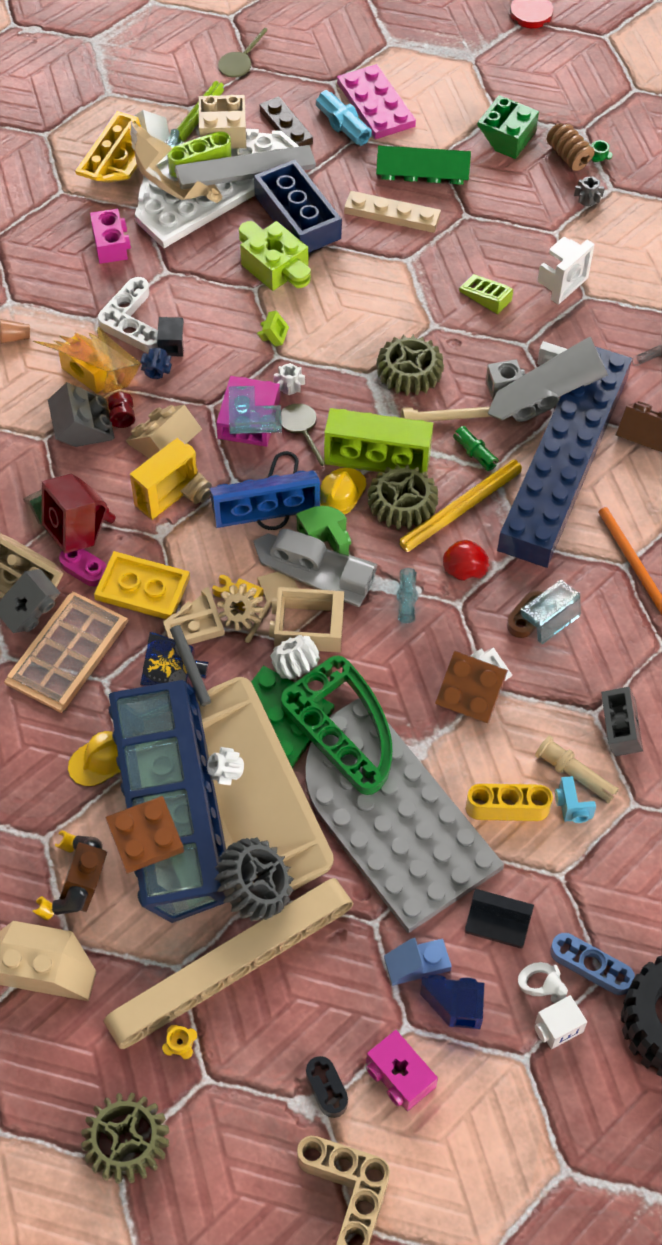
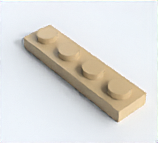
M350 191L344 206V214L435 233L441 214L440 209Z

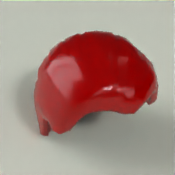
M470 540L457 541L443 555L445 571L461 581L472 577L482 578L486 575L490 564L485 550Z

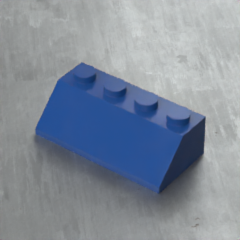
M314 470L298 471L289 475H273L265 479H249L241 483L220 484L210 488L216 528L285 517L286 515H296L309 508L320 506L319 477Z

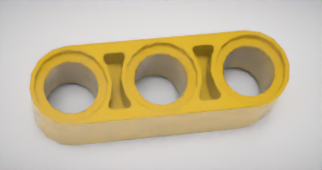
M480 783L473 785L468 790L465 809L469 817L476 820L541 821L549 815L553 795L550 789L544 785ZM474 800H483L485 801V804H477L474 802ZM504 800H511V801H513L515 804H514V805H507V804H505L503 801H504ZM538 800L543 802L544 805H535L532 801Z

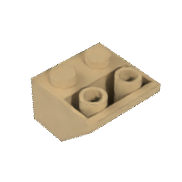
M245 95L199 96L200 137L215 132H226L231 138V149L247 148Z
M170 405L164 409L159 407L148 415L150 419L147 422L141 423L132 429V435L126 442L150 459L176 438L187 444L202 428L185 405Z

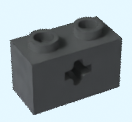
M41 569L25 571L0 600V618L13 633L29 632L39 624V617L55 606L54 600L61 592Z
M630 687L601 692L608 744L615 757L643 752L636 699Z

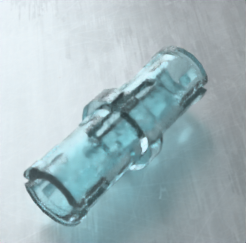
M405 568L400 571V586L397 591V600L399 601L398 620L402 623L415 621V602L418 600V592L416 590L417 572L411 568Z

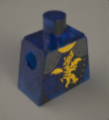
M150 632L140 682L141 687L184 680L189 684L190 678L174 639ZM188 645L194 658V647ZM195 660L201 677L206 679L209 662Z

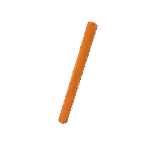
M607 507L600 509L598 512L662 615V594Z

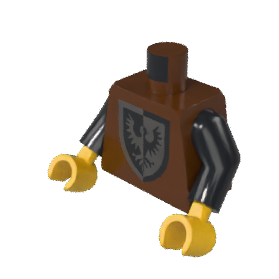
M63 830L58 833L63 836L61 843H55V846L69 853L74 850L75 852L59 899L51 903L44 897H39L36 903L40 906L38 909L33 910V913L44 920H49L54 914L60 915L78 911L87 912L107 855V851L102 849L103 844L98 838L74 836Z

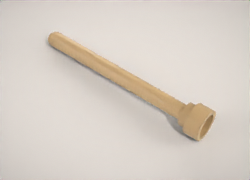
M412 407L401 408V418L412 420L440 421L492 416L488 415L490 407L418 412L417 409L413 410Z

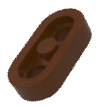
M531 591L526 594L508 616L507 629L509 633L518 638L530 636L549 613L551 606L549 596L541 591ZM536 606V607H539L540 609H539V610H535V609L532 608V607Z

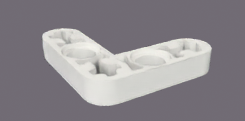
M142 277L130 279L100 311L98 320L99 326L104 332L149 353V349L158 348V330L131 317L149 296V283L146 279ZM121 302L130 303L128 307L122 308L118 306ZM128 327H133L136 329V331H134L133 333H125L124 329Z

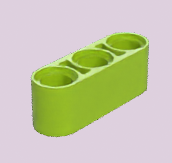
M215 132L172 147V150L167 154L169 174L177 178L175 165L232 157L230 135L226 132Z

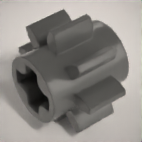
M585 177L583 180L579 179L578 186H575L574 196H579L578 202L582 205L592 206L595 203H600V199L604 194V187L599 186L600 180L597 178Z

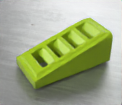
M475 274L459 288V292L497 315L512 301L513 289L509 286Z

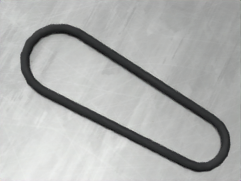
M289 451L278 453L273 459L267 478L272 476L278 458L283 455H289L294 458L293 474L297 472L298 457ZM286 515L284 521L277 526H267L261 520H257V523L264 529L277 530L287 524L290 515Z

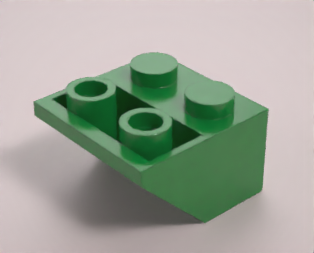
M498 95L479 119L477 126L496 152L516 159L536 133L539 111Z

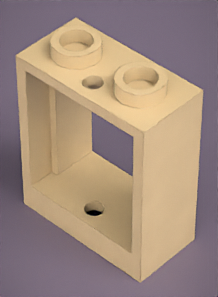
M279 587L278 598H272V614H276L275 621H270L269 637L274 638V646L281 645V641H287L290 637L295 638L298 635L309 636L318 651L341 652L344 591ZM285 608L332 611L330 634L283 631Z

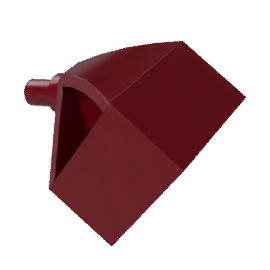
M73 474L42 481V526L65 554L94 546L103 520L112 524L116 519V516L109 511L105 501L93 488Z

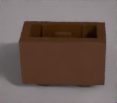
M641 401L626 406L616 436L662 452V411H659V413L652 411V405Z

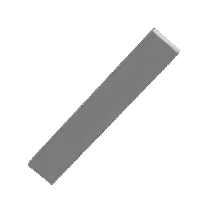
M310 145L175 165V172L180 188L183 190L192 188L197 181L208 186L253 179L254 175L294 159L303 170L315 169L316 162Z

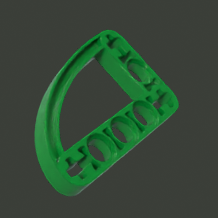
M332 656L285 689L281 695V707L284 713L361 794L372 795L382 788L391 770L393 750L389 725L375 694L360 673L346 658ZM342 667V673L338 671L332 673V668L340 669ZM317 680L323 683V688L318 691H313L308 687V684L312 681ZM345 682L357 694L375 726L381 748V759L378 768L316 704ZM292 698L294 701L299 699V707L295 703L289 704V699ZM314 715L320 719V722L315 726H308L305 724L304 719ZM327 735H334L339 741L333 746H328L323 743L322 739ZM350 754L357 758V762L354 765L347 766L342 763L341 758ZM363 775L368 779L373 777V784L368 781L363 783Z

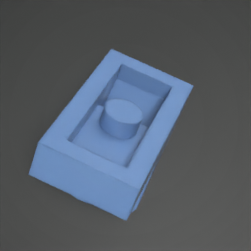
M412 938L384 955L392 986L449 972L452 968L443 938L418 945L416 939Z

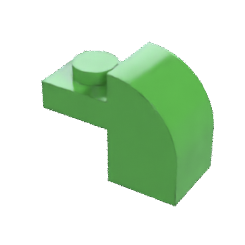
M316 506L296 514L297 530L299 533L315 537L322 542L328 541L334 552L349 556L351 539L346 531L347 518L341 511L329 506Z

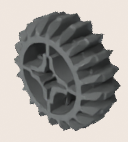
M258 837L241 839L229 845L219 857L220 862L215 867L219 872L215 880L221 883L218 892H223L225 895L223 903L230 902L232 904L231 912L239 911L241 918L249 917L251 921L267 920L273 917V915L280 913L290 901L289 895L294 891L289 885L294 880V878L288 875L291 867L285 866L283 862L285 856H279L277 854V847L270 848L268 840L260 842Z

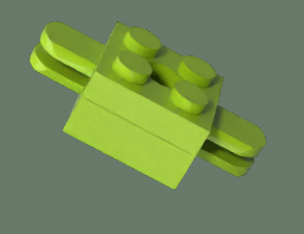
M247 221L240 225L239 241L242 242L240 244L241 265L269 289L274 291L287 281L296 288L306 287L310 283L311 269L308 267V246L277 221L265 229H262L253 221Z

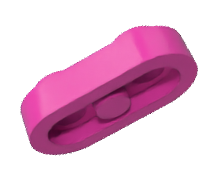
M84 549L66 554L61 551L59 555L61 567L65 572L88 586H98L107 567L104 561ZM92 568H97L96 571H90Z

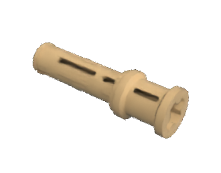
M549 735L542 742L535 756L538 759L542 757L555 766V771L558 773L566 772L568 775L573 776L575 780L609 804L614 798L612 795H616L619 788L575 759L573 751L570 749L566 751L553 741L554 738Z

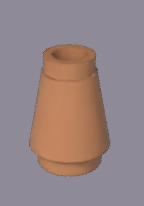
M0 319L1 344L30 339V324Z

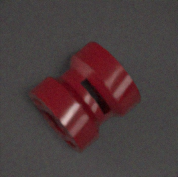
M117 392L108 398L109 416L112 426L126 428L134 424L135 413L132 409L134 407L133 398L130 394Z

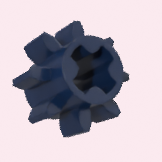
M161 348L149 349L148 354H142L140 361L142 364L141 370L149 378H163L164 373H170L172 366L170 363L171 356H168L167 352Z

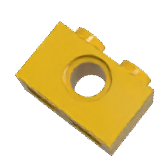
M75 334L58 348L61 368L96 394L114 380L112 360Z

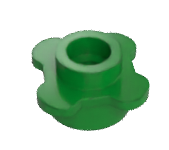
M596 140L592 145H589L595 151L591 159L593 162H601L612 158L613 154L609 152L610 146L606 141Z

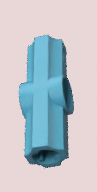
M325 90L320 93L316 99V106L329 118L332 128L336 132L343 131L355 144L360 146L366 144L372 136V130L359 119L355 107L351 104L344 105L332 92Z

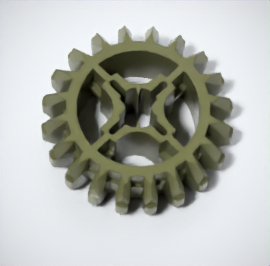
M403 334L401 339L394 337L392 343L386 342L384 348L380 349L376 362L377 374L382 384H387L388 390L395 388L397 394L403 391L406 396L410 392H414L417 396L420 391L427 394L429 388H435L436 383L440 382L442 372L444 371L443 356L440 353L439 347L433 346L432 340L425 342L423 336L419 339L415 338L414 334L411 338H406Z
M397 464L394 470L387 467L385 473L378 472L376 478H372L371 486L368 489V505L371 508L372 516H377L379 523L386 521L388 528L391 525H396L397 530L401 526H406L410 530L411 525L414 524L418 527L422 522H425L430 516L434 515L439 499L437 497L438 489L435 486L434 479L428 478L427 471L420 473L418 467L412 470L408 464L405 468H400Z
M132 1092L129 1094L128 1100L124 1101L122 1094L118 1093L116 1095V1103L111 1104L110 1099L105 1098L106 1108L102 1110L99 1106H94L93 1110L97 1117H86L85 1121L91 1128L82 1129V1137L87 1140L81 1143V1148L83 1151H89L84 1158L87 1163L94 1162L92 1165L93 1172L98 1173L103 1170L102 1177L104 1180L107 1181L115 1173L114 1177L117 1184H121L123 1175H127L129 1183L133 1184L135 1182V1173L139 1172L142 1179H146L147 1173L145 1168L147 1166L154 1171L158 1169L154 1158L159 1160L165 1159V1152L160 1148L169 1146V1139L163 1137L169 1133L168 1125H161L166 1118L164 1113L156 1114L158 1111L156 1103L147 1107L148 1099L145 1096L141 1097L136 1103L135 1094ZM128 1115L121 1123L110 1122L119 1116ZM141 1118L152 1129L150 1143L144 1141V1138L138 1134ZM101 1133L106 1134L107 1138L113 1142L110 1158L106 1157L100 1150L99 1141ZM125 1133H130L132 1139L129 1142L126 1140V1143H121L120 1135L123 1134L125 1136ZM129 1153L141 1154L133 1160L122 1162Z

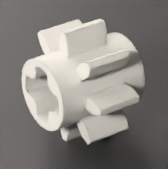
M291 363L285 364L282 367H278V373L274 374V383L280 384V391L291 395L301 392V385H305V375L302 374L301 367Z
M220 747L219 753H213L209 757L207 770L212 775V780H217L218 784L231 785L232 779L237 780L241 777L244 770V762L239 757V753L234 752L232 748Z

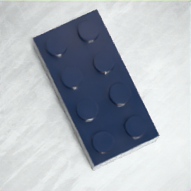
M295 159L254 175L256 199L274 222L280 223L308 246V253L341 239L342 218Z

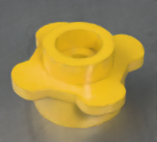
M171 1025L167 1029V1042L162 1046L164 1054L167 1056L175 1054L180 1055L183 1059H189L193 1055L192 1045L193 1041L197 1039V1032L192 1028L187 1029L183 1026ZM181 1039L183 1043L177 1044V1041Z

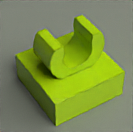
M277 310L268 312L266 320L260 324L263 329L257 332V335L262 341L270 340L274 347L281 346L284 343L289 326Z

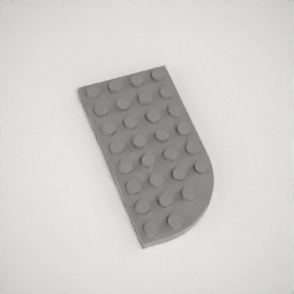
M358 698L337 711L330 719L378 768L381 759L379 738L369 713ZM389 723L393 750L391 770L382 788L372 795L361 794L327 757L311 743L306 759V787L316 814L407 933H410L504 869V863ZM327 735L322 739L323 743L328 746H333L339 741L334 735ZM348 754L343 756L341 761L343 764L351 766L357 762V758ZM363 775V783L368 781L373 784V777L368 779Z

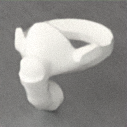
M543 962L533 963L526 966L518 976V984L521 990L531 996L551 995V1001L556 1003L566 998L568 992L567 987L560 979L561 973L556 964L551 966ZM542 972L548 975L543 987L534 989L527 986V980L533 974Z

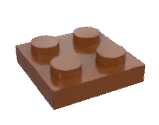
M454 651L435 704L488 724L508 670Z
M163 796L106 816L108 827L126 874L184 852L183 844Z

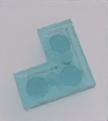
M254 386L229 387L230 434L282 432L281 405L255 406Z

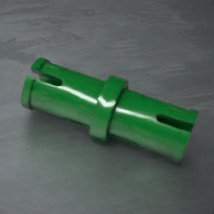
M461 426L455 431L457 434H454L453 438L467 450L466 453L470 458L474 457L486 471H491L497 466L496 464L499 462V459L485 447V442L482 439H477L465 426Z

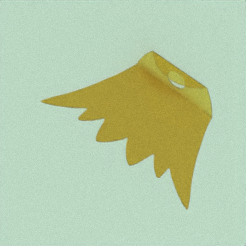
M100 327L97 328L98 337L89 333L92 339L76 332L74 334L78 340L60 336L69 344L55 340L54 342L59 345L33 341L108 372L105 385L102 388L104 394L128 387L141 365L140 361L114 342ZM124 372L123 381L119 385L116 384L119 375Z

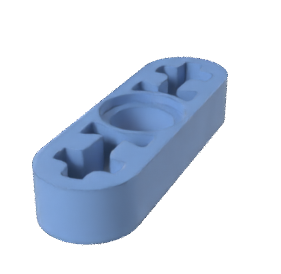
M561 933L553 939L550 953L557 963L613 994L624 995L628 992L635 977L633 970L628 965L572 934ZM565 943L569 944V951L562 954L560 946H563ZM581 950L583 952L581 953L577 963L574 960L576 955L578 954V951ZM595 957L599 960L601 968L597 971L588 970L584 965V959ZM608 965L610 966V970L607 973L606 978L602 977V975L606 969V966ZM619 974H623L625 982H622L620 985L616 984V977Z

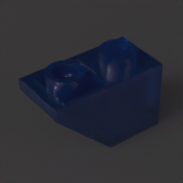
M430 975L428 978L422 977L420 995L449 1027L481 1029L485 983L477 982L476 979L468 977L460 978L459 980H448L441 975Z

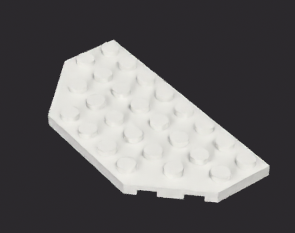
M246 129L247 148L231 149L232 157L299 146L282 131L272 130V134L259 133V129ZM166 155L156 166L167 178L172 181H178L177 178L169 174L168 158ZM143 175V182L138 197V207L135 211V222L158 244L166 248L255 196L254 178L215 184L222 194V200L215 203L203 195L189 200H179L159 188Z

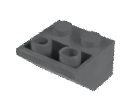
M66 382L48 399L56 440L79 447L112 441L115 438L106 398Z

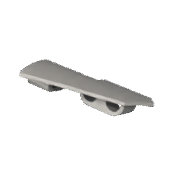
M592 338L584 339L497 391L488 415L500 420L513 416L516 421H527L554 408L558 401H560L559 396L582 385L585 387L607 376L608 373Z
M281 529L277 536L268 533L254 540V545L262 565L317 590L344 591V602L356 607L361 606L376 574V563L328 550L321 540L290 529Z

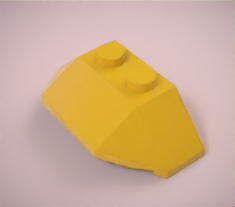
M117 111L75 170L76 175L107 183L130 179L138 167L130 135L131 121L141 127L138 117Z

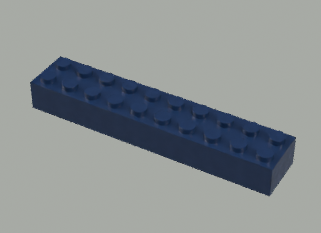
M596 347L608 375L585 387L582 385L560 397V401L557 403L501 529L497 548L498 552L548 568L627 381L632 362L631 357Z

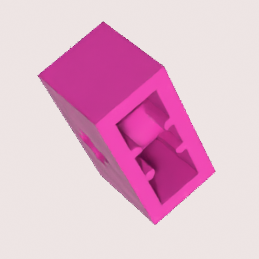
M397 1030L393 1031L367 1053L366 1070L376 1082L381 1080L388 1088L386 1092L391 1101L398 1107L402 1105L407 1112L437 1086L438 1077ZM394 1068L399 1072L404 1069L405 1076L400 1073L394 1075Z

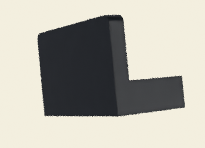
M475 889L465 926V933L521 949L524 947L534 904Z

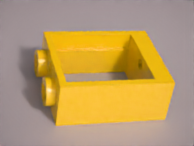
M176 438L130 473L134 505L151 520L184 496L180 491L197 475L196 452L191 445L184 444Z

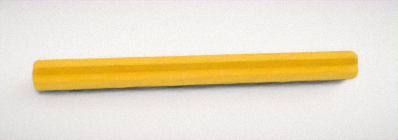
M512 460L400 538L399 544L405 552H409L520 474L522 465L517 460Z

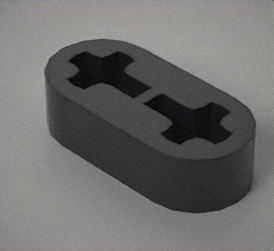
M323 1056L314 1057L308 1062L306 1067L308 1084L323 1114L331 1118L340 1117L345 1113L348 1106L347 1092L331 1060ZM316 1066H320L322 1070L328 1069L325 1074L327 1083L323 1084L318 1075L313 1077ZM328 1090H331L335 1098L341 1097L338 1108H334L332 1104L326 1105L328 1102Z

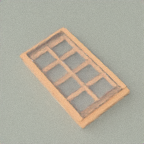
M72 591L8 674V678L4 681L5 685L62 713L124 630L128 618Z

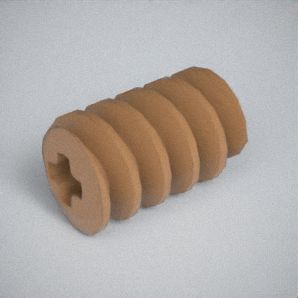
M556 124L547 134V143L552 146V149L562 157L563 161L573 171L583 169L594 156V148L589 146L587 141H584V138L579 135L578 131L571 124Z

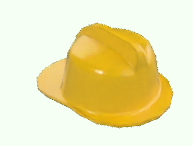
M339 468L332 471L322 480L320 486V506L336 508L344 515L351 512L365 491L367 485L366 478L361 472L352 468Z
M111 731L97 733L87 744L80 747L71 756L68 771L70 777L77 784L95 786L121 772L116 761L118 756L117 745L113 740Z

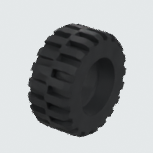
M662 956L656 958L655 963L648 962L642 967L640 974H636L623 1002L624 1007L621 1011V1021L625 1023L622 1029L624 1039H631L629 1049L633 1055L640 1054L643 1057L641 1064L647 1069L651 1065L658 1069L657 1075L662 1077V1024L658 1019L655 1009L656 1002L662 997Z

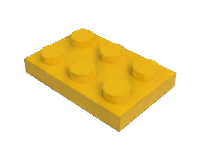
M113 551L94 593L96 601L167 619L172 614H175L190 579V571Z

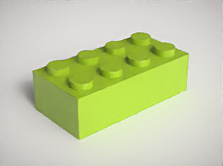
M330 408L325 428L324 462L326 465L385 473L387 467L394 470L397 464L400 468H405L408 464L412 470L418 467L420 473L428 472L434 422Z

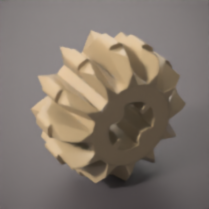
M240 584L239 589L235 585L229 586L230 593L226 591L221 593L225 601L218 602L217 606L224 608V612H220L218 616L220 618L228 617L225 621L227 627L234 623L236 631L241 630L242 626L248 630L252 628V622H260L261 619L256 613L264 612V608L257 606V603L263 601L262 596L253 597L257 591L255 588H251L247 592L246 584ZM243 602L245 606L242 608H245V611L239 613L236 609L239 606H236V603Z

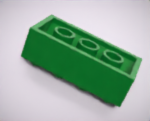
M378 145L376 174L381 175V180H395V176H404V181L418 182V177L427 178V183H441V179H450V184L464 185V180H469L471 151Z

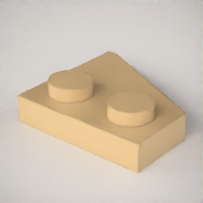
M209 587L204 588L201 591L202 595L192 603L188 601L181 607L178 613L172 614L163 622L169 640L174 641L170 629L177 625L181 626L188 645L224 635V628L218 616ZM169 641L170 647L174 648L175 642Z

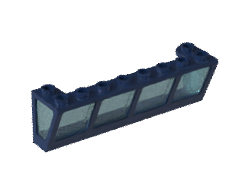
M184 680L110 693V706L108 710L114 725L112 736L118 750L116 761L121 771L122 782L120 787L125 797L126 809L163 796L184 847V852L134 871L139 883L137 895L140 904L145 909L171 923L224 904L225 895L223 892H218L221 883L215 880L217 874H219L215 867L220 862L219 857L225 852L226 845L214 781L212 780V775L207 770L209 755L199 702L194 688Z

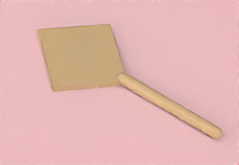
M278 571L257 577L267 602L264 606V612L259 614L260 622L254 623L245 639L246 643H249L272 605V598H278V588H298L293 578Z

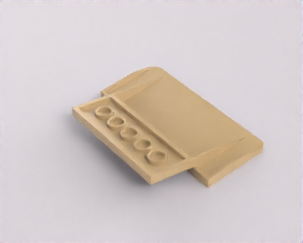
M236 677L207 690L211 699L210 704L201 706L199 703L209 757L213 753H219L220 747L232 748L234 752H238L239 757L244 762V770L241 777L237 780L232 779L231 785L218 784L217 780H213L226 849L229 845L241 839L258 837L260 842L268 840L270 848L277 847V854L285 856L283 860L285 866L291 867L288 875L294 878L289 885L293 890H296L328 872L333 865V853L251 681L244 677ZM177 738L153 741L136 748L142 789L182 782L184 780ZM185 789L144 797L146 802L160 796L164 797L179 837L190 836L194 833L187 791ZM196 844L183 845V853L170 857L182 889L184 891L202 887L203 880ZM209 896L190 899L187 901L189 905H192L205 898H208Z

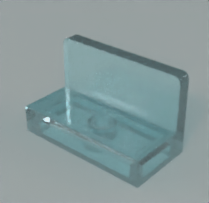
M559 580L521 609V616L537 627V637L541 644H544L581 615L580 593L564 581Z

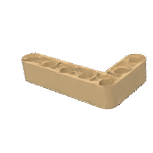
M318 1136L305 1137L300 1141L297 1149L299 1167L308 1174L354 1189L336 1245H348L345 1239L352 1233L361 1235L364 1240L362 1245H370L389 1182V1165L378 1156ZM312 1148L318 1150L321 1156L315 1161H308L303 1154L306 1150ZM339 1159H347L352 1164V1167L348 1171L342 1172L337 1170L334 1164ZM371 1169H377L383 1174V1179L379 1182H371L365 1174ZM361 1201H368L372 1204L374 1210L370 1214L364 1215L356 1210V1205Z

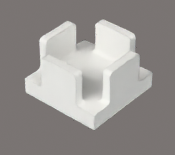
M563 237L549 251L552 256L562 261L557 265L556 270L545 263L540 265L537 281L552 291L551 300L558 305L588 279L594 243L586 240L580 245L572 239L569 240Z

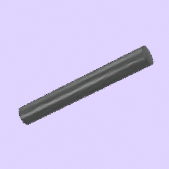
M174 626L170 629V632L201 706H206L211 703V699L181 626Z

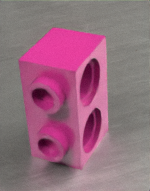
M111 209L90 213L99 264L127 260V249H131L129 235H124L123 233L127 232L125 218H120L119 210Z

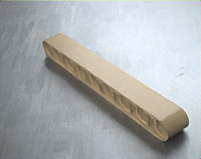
M336 878L329 879L284 906L280 913L273 915V917L267 920H261L118 1007L106 1016L104 1024L120 1049L128 1048L341 917L351 909L354 903Z

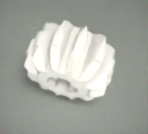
M298 635L295 638L290 637L287 641H281V645L276 646L273 649L274 652L270 655L276 672L281 678H288L289 680L309 673L310 669L315 668L320 660L319 651L309 636Z

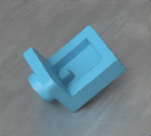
M573 776L561 777L559 788L555 789L556 805L562 808L564 822L583 823L592 819L596 810L595 801L578 802Z

